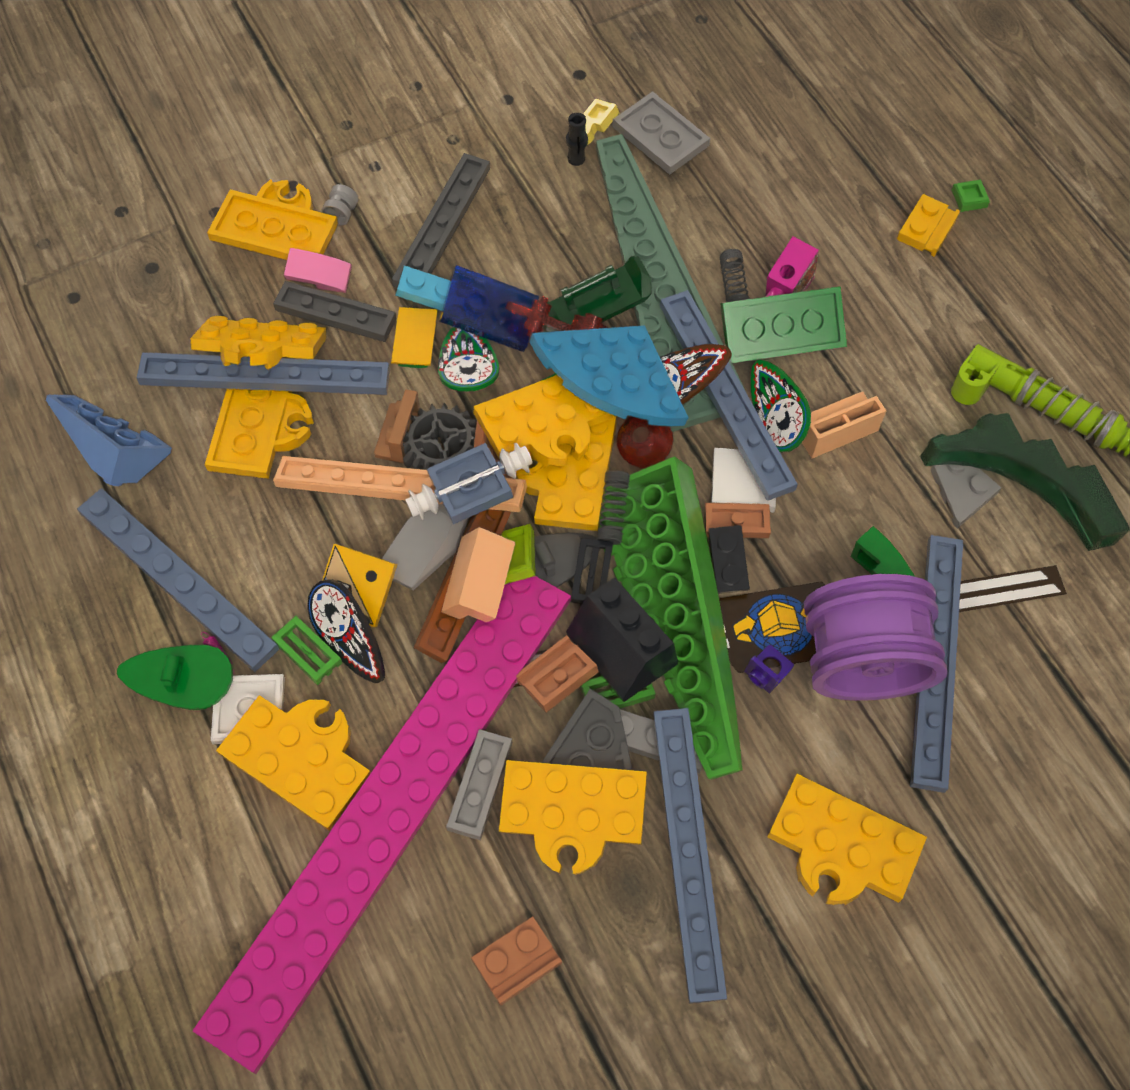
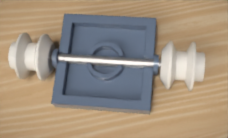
M484 443L428 468L427 472L435 490L433 493L432 489L425 484H422V492L418 494L408 490L410 497L405 499L412 516L419 515L421 520H424V512L431 510L436 515L439 507L438 499L439 503H443L454 525L513 498L512 490L503 474L506 472L508 476L516 479L517 470L524 469L527 473L530 472L529 465L533 464V461L526 446L520 448L517 443H514V451L510 453L502 448L499 456L500 461L496 462L487 444Z

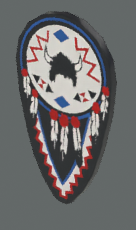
M333 579L319 581L312 587L307 605L309 619L315 632L354 673L373 683L382 682L385 678L384 662L379 645L369 625V617L364 615L352 593L342 583Z

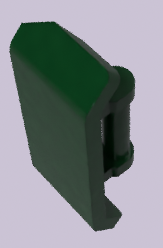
M631 256L624 266L614 270L612 265L605 267V270L569 288L564 287L560 289L561 297L550 302L539 301L535 309L548 332L590 329L645 302L652 294L651 277L640 257Z

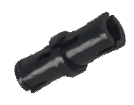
M572 113L568 117L569 132L566 135L568 162L571 165L579 166L585 162V147L588 144V135L585 132L586 116L582 113Z

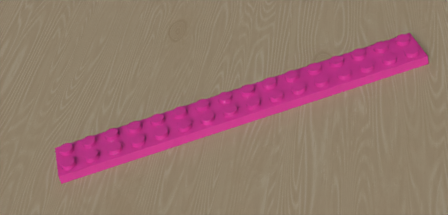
M537 576L504 585L496 619L489 622L477 619L199 1020L193 1029L194 1033L254 1074H257L473 749L479 729L485 731L517 683L516 675L531 662L571 602V595Z

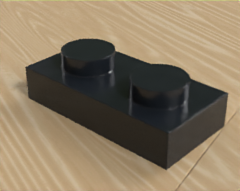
M742 526L709 528L711 560L718 594L750 590Z

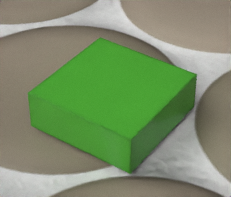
M981 179L953 185L952 193L960 212L988 207L990 200Z

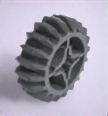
M445 403L441 409H436L431 404L430 411L427 412L419 408L418 417L411 415L410 420H412V424H410V430L406 432L403 440L405 442L403 443L405 453L403 462L406 468L427 470L434 465L473 449L476 419H470L468 411L460 413L457 405L449 410ZM438 437H440L441 443L444 444V450H442L441 444L438 443Z

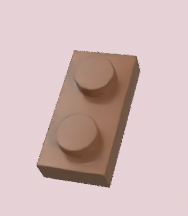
M705 503L704 519L707 537H709V528L741 525L743 538L769 539L771 534L769 504Z

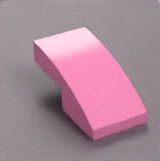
M290 248L284 276L286 280L315 284L317 289L346 293L352 265L330 256Z

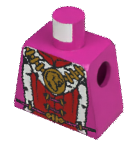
M793 236L767 276L766 297L805 291L815 278L819 250Z

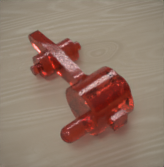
M544 296L540 300L534 299L531 309L508 301L505 307L506 310L527 318L523 328L528 330L527 336L529 337L532 336V333H541L544 325L558 331L608 328L601 324L603 319L590 313H586L585 317L574 315L571 324L550 317L548 315L552 306L547 304L548 298Z

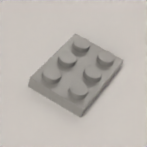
M653 91L613 119L612 127L620 134H623L627 140L669 175L710 145V137Z

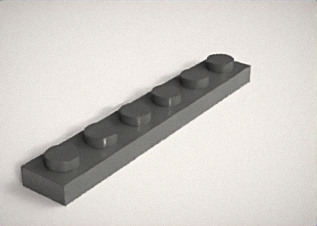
M466 153L463 154L392 278L393 287L398 288L404 265L432 274L490 170V161Z

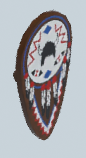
M702 344L666 354L660 357L683 405L715 380L731 359L732 353L725 345Z

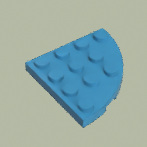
M645 325L532 333L530 344L541 363L547 370L552 369L563 379L562 385L580 399L604 412L626 419L627 415L646 419L649 425L685 426L689 417Z

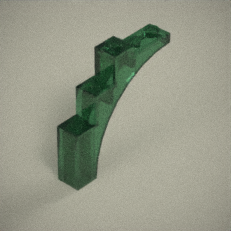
M1009 413L999 415L986 414L977 420V424L973 429H966L959 434L949 436L945 434L937 435L929 440L927 447L920 455L925 466L945 464L972 466L995 472L1018 482L1039 495L1056 509L1076 531L1088 551L1113 546L1130 531L1126 519L1095 465L1086 467L1076 465L1067 468L1052 439L1042 441L1032 439L1024 443Z

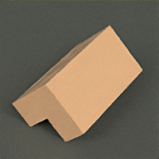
M862 391L811 412V425L802 444L811 459L879 431L886 409L877 396L868 399Z
M481 527L462 536L441 612L458 619L468 615L484 622L496 619L515 542Z

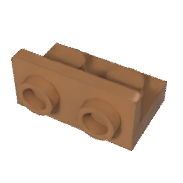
M405 389L402 401L397 400L396 403L389 405L374 451L376 458L404 463L403 443L405 442L403 440L406 432L410 430V424H412V420H410L411 415L418 417L420 408L417 391Z

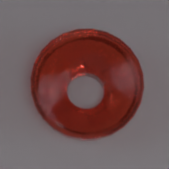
M633 416L624 421L617 435V446L621 456L626 462L637 468H647L664 461L669 455L674 442L670 426L649 425L646 419ZM647 427L649 430L648 438L643 442H634L632 435L635 429Z

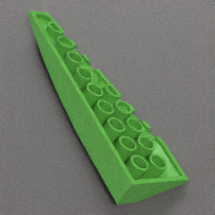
M674 456L630 474L629 488L627 489L612 486L606 487V490L609 492H624L628 496L606 495L605 498L607 500L625 501L627 504L620 506L606 503L604 507L608 509H622L626 513L616 514L607 511L602 514L606 517L623 518L625 521L613 522L603 520L601 523L606 526H620L624 529L621 531L623 533L622 543L613 545L611 556L614 555L617 565L613 568L615 576L622 583L626 591L675 645L679 664L664 674V683L669 694L673 695L678 708H689L694 749L708 779L712 780L743 770L738 722L721 607L693 470Z

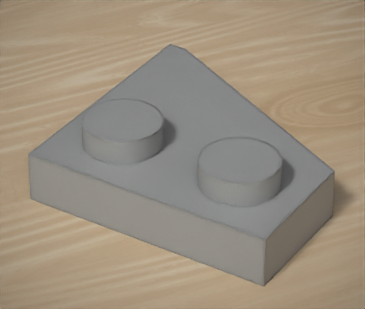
M955 446L937 460L931 468L934 480L941 488L940 494L945 504L948 503L954 516L952 522L957 529L995 497L1001 489L995 481Z

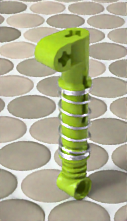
M980 344L975 346L960 367L951 388V395L959 403L964 405L977 403L991 385L1009 395L1012 402L1018 405L1024 403V409L1030 406L1038 410L1039 417L1045 414L1053 418L1054 425L1060 422L1068 426L1069 433L1075 430L1083 434L1084 441L1094 435V446L1111 450L1113 447H1116L1115 452L1123 451L1124 454L1122 456L1127 457L1128 454L1130 455V428L1127 426L1129 422L1125 421L1124 415L1114 410L1109 411L1106 415L1101 414L1103 409L1099 407V401L1094 404L1084 399V394L1077 396L1069 392L1068 385L1062 388L1054 384L1053 377L1046 380L1039 376L1040 371H1037V369L1032 367L1025 369ZM971 376L976 378L974 381L970 380Z

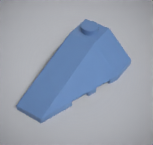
M75 395L46 396V402L90 468L109 485L121 486L123 483H137L171 453L172 448L155 435L145 430L139 434L128 428L129 422L121 418L115 419L103 416V409Z

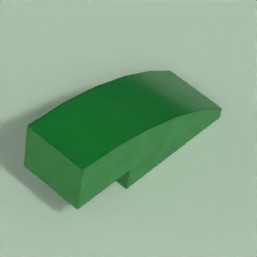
M874 526L856 541L850 557L871 575L901 574L914 576L903 556Z

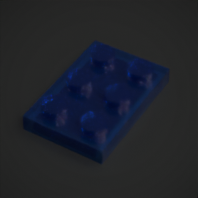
M456 265L452 271L439 322L524 352L528 346L539 296Z

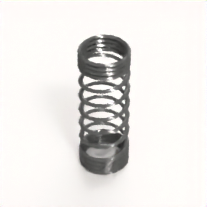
M738 249L723 251L719 258L726 302L750 299L747 296L748 290H746L747 284L745 283L746 277L743 270L744 264H742V252ZM738 257L735 261H726L727 259ZM740 271L743 272V275H734L731 277L726 276L728 273L734 274ZM742 277L744 278L743 282L738 281L731 284L727 283L728 280H737ZM745 285V288H736L732 291L728 289L730 286Z
M610 470L605 473L604 482L607 485L603 489L606 493L602 496L605 502L601 504L605 510L600 512L603 519L599 521V524L603 527L598 529L597 540L613 542V545H618L622 543L623 533L621 531L624 529L620 526H606L601 522L603 520L624 522L625 520L618 517H606L602 513L609 511L616 514L626 513L624 510L608 509L604 507V504L611 503L624 506L627 503L620 500H607L605 496L610 494L617 497H627L628 495L624 492H609L606 490V487L612 486L627 489L629 488L630 475L624 471Z

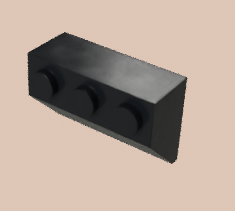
M615 577L586 597L566 631L567 636L597 665L599 674L623 702L679 664L673 641Z

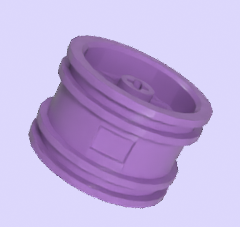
M873 574L829 583L809 594L804 601L806 629L815 639L816 654L810 660L811 673L813 674V689L818 694L840 700H880L918 693L941 683L947 677V665L944 662V647L941 643L935 641L933 623L938 618V605L935 602L936 592L933 585L924 579L910 575Z

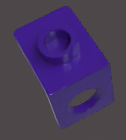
M768 645L758 657L753 656L750 659L744 672L752 683L761 689L764 688L770 694L793 669L794 664L772 645ZM767 658L776 659L781 666L780 673L775 674L763 661Z

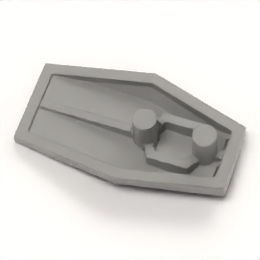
M439 504L436 515L431 510L424 512V520H421L419 515L411 516L404 523L382 557L383 560L398 564L393 581L414 591L457 551L469 518L453 525L443 504Z

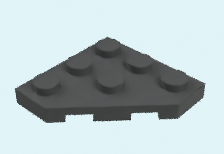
M590 689L541 763L633 770L620 708Z

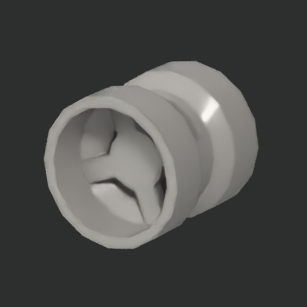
M336 184L329 194L330 199L325 201L321 212L337 216L338 225H345L351 216L350 210L355 208L359 198L352 188Z

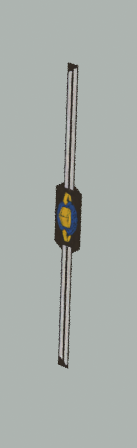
M1056 565L961 581L959 612L1065 595L1067 593ZM821 581L720 598L719 602L729 662L738 673H743L750 659L753 656L758 657L768 645L776 648L793 664L810 661L813 655L816 654L814 636L806 629L804 601L809 594L825 586V584ZM547 650L538 651L531 662ZM767 658L763 661L769 668L780 666V663L774 658ZM517 682L514 687H518V686H522V685H519L518 682Z

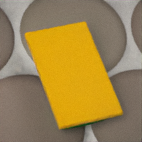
M399 307L391 364L410 368H427L431 366L437 309Z

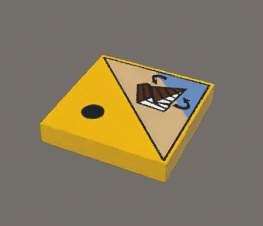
M334 544L322 580L333 579L342 583L352 593L364 615L369 617V625L378 627L398 564Z

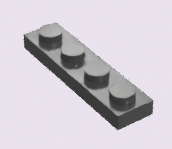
M288 281L284 282L273 303L275 311L386 342L396 321V313L394 311Z

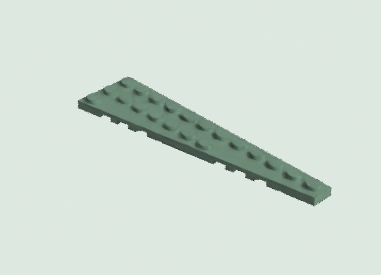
M623 134L596 140V151L623 265L631 256H639L651 277L652 294L645 302L634 307L638 326L645 325L659 357L682 350L683 348L660 308V301L663 298L688 290L718 344L723 345ZM729 360V363H730V365H731L733 371L735 372L737 378L739 379V381H740V383H741V385H742V382H741V380H740V378H739V376H738V374H737V372H736V370H735V368H734V366H733L731 360ZM704 388L683 404L689 417L685 426H662L663 433L667 434L720 418V415Z

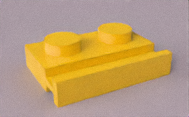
M923 194L900 230L897 240L922 252L924 249L932 252L931 256L935 257L958 219L960 210L956 209V211L948 208L949 205Z

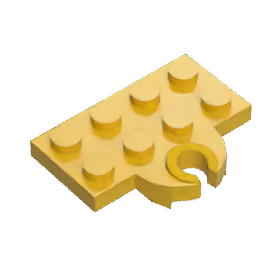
M270 179L261 187L257 196L230 189L207 234L211 241L287 260L290 248L324 255L337 228L338 220L337 216L314 211L309 189H306L300 183L296 186L297 194L293 198L286 199L284 196L290 192L289 181L272 182Z
M212 316L190 338L191 350L220 352L221 361L224 366H229L230 363L238 365L241 363L242 357H250V366L265 364V368L269 370L277 365L282 357L314 359L326 340V328L317 327L314 323H301L298 326L287 325V322L281 320L259 323L253 318H243L239 321L228 320L225 316Z
M558 375L475 405L473 410L498 458L502 448L510 453L514 451V443H517L520 448L526 446L535 459L547 468L549 465H567V455L558 448L560 444L571 445L574 448V458L579 461L588 452L591 432L589 427L614 418V415L604 412L577 397L562 385L564 380Z
M226 389L205 461L207 471L269 479L275 453L298 448L311 436L310 428L308 427L290 428L293 422L299 420L304 421L308 425L314 424L312 412L306 399L298 394H292V391Z
M616 416L589 427L591 432L588 452L579 461L574 458V448L571 445L560 444L558 448L567 455L566 466L549 465L547 468L538 462L534 467L529 468V473L524 469L516 471V479L526 480V493L538 496L534 516L535 524L598 531L601 518L600 512L602 511L601 504L604 500L602 496L605 494L603 489L606 485L604 482L605 473L609 471L617 424ZM528 451L532 460L537 461L532 453Z
M259 695L217 748L216 752L330 831L371 774L370 770L345 754L350 744L351 730L344 713L339 709L335 713L333 724L322 728L316 725V720L320 714L328 712L331 706L329 701L307 700L297 704L286 714Z
M506 760L499 832L533 835L535 849L541 861L560 874L562 871V865L559 861L561 849L566 846L575 847L578 852V859L572 866L574 875L581 874L596 866L603 856L606 842L642 845L647 771Z
M796 774L767 836L800 853L796 866L798 882L801 881L806 891L812 897L820 887L819 876L829 875L835 880L836 889L829 893L826 904L830 905L849 904L858 898L865 887L899 903L904 897L927 839L926 836L799 774Z

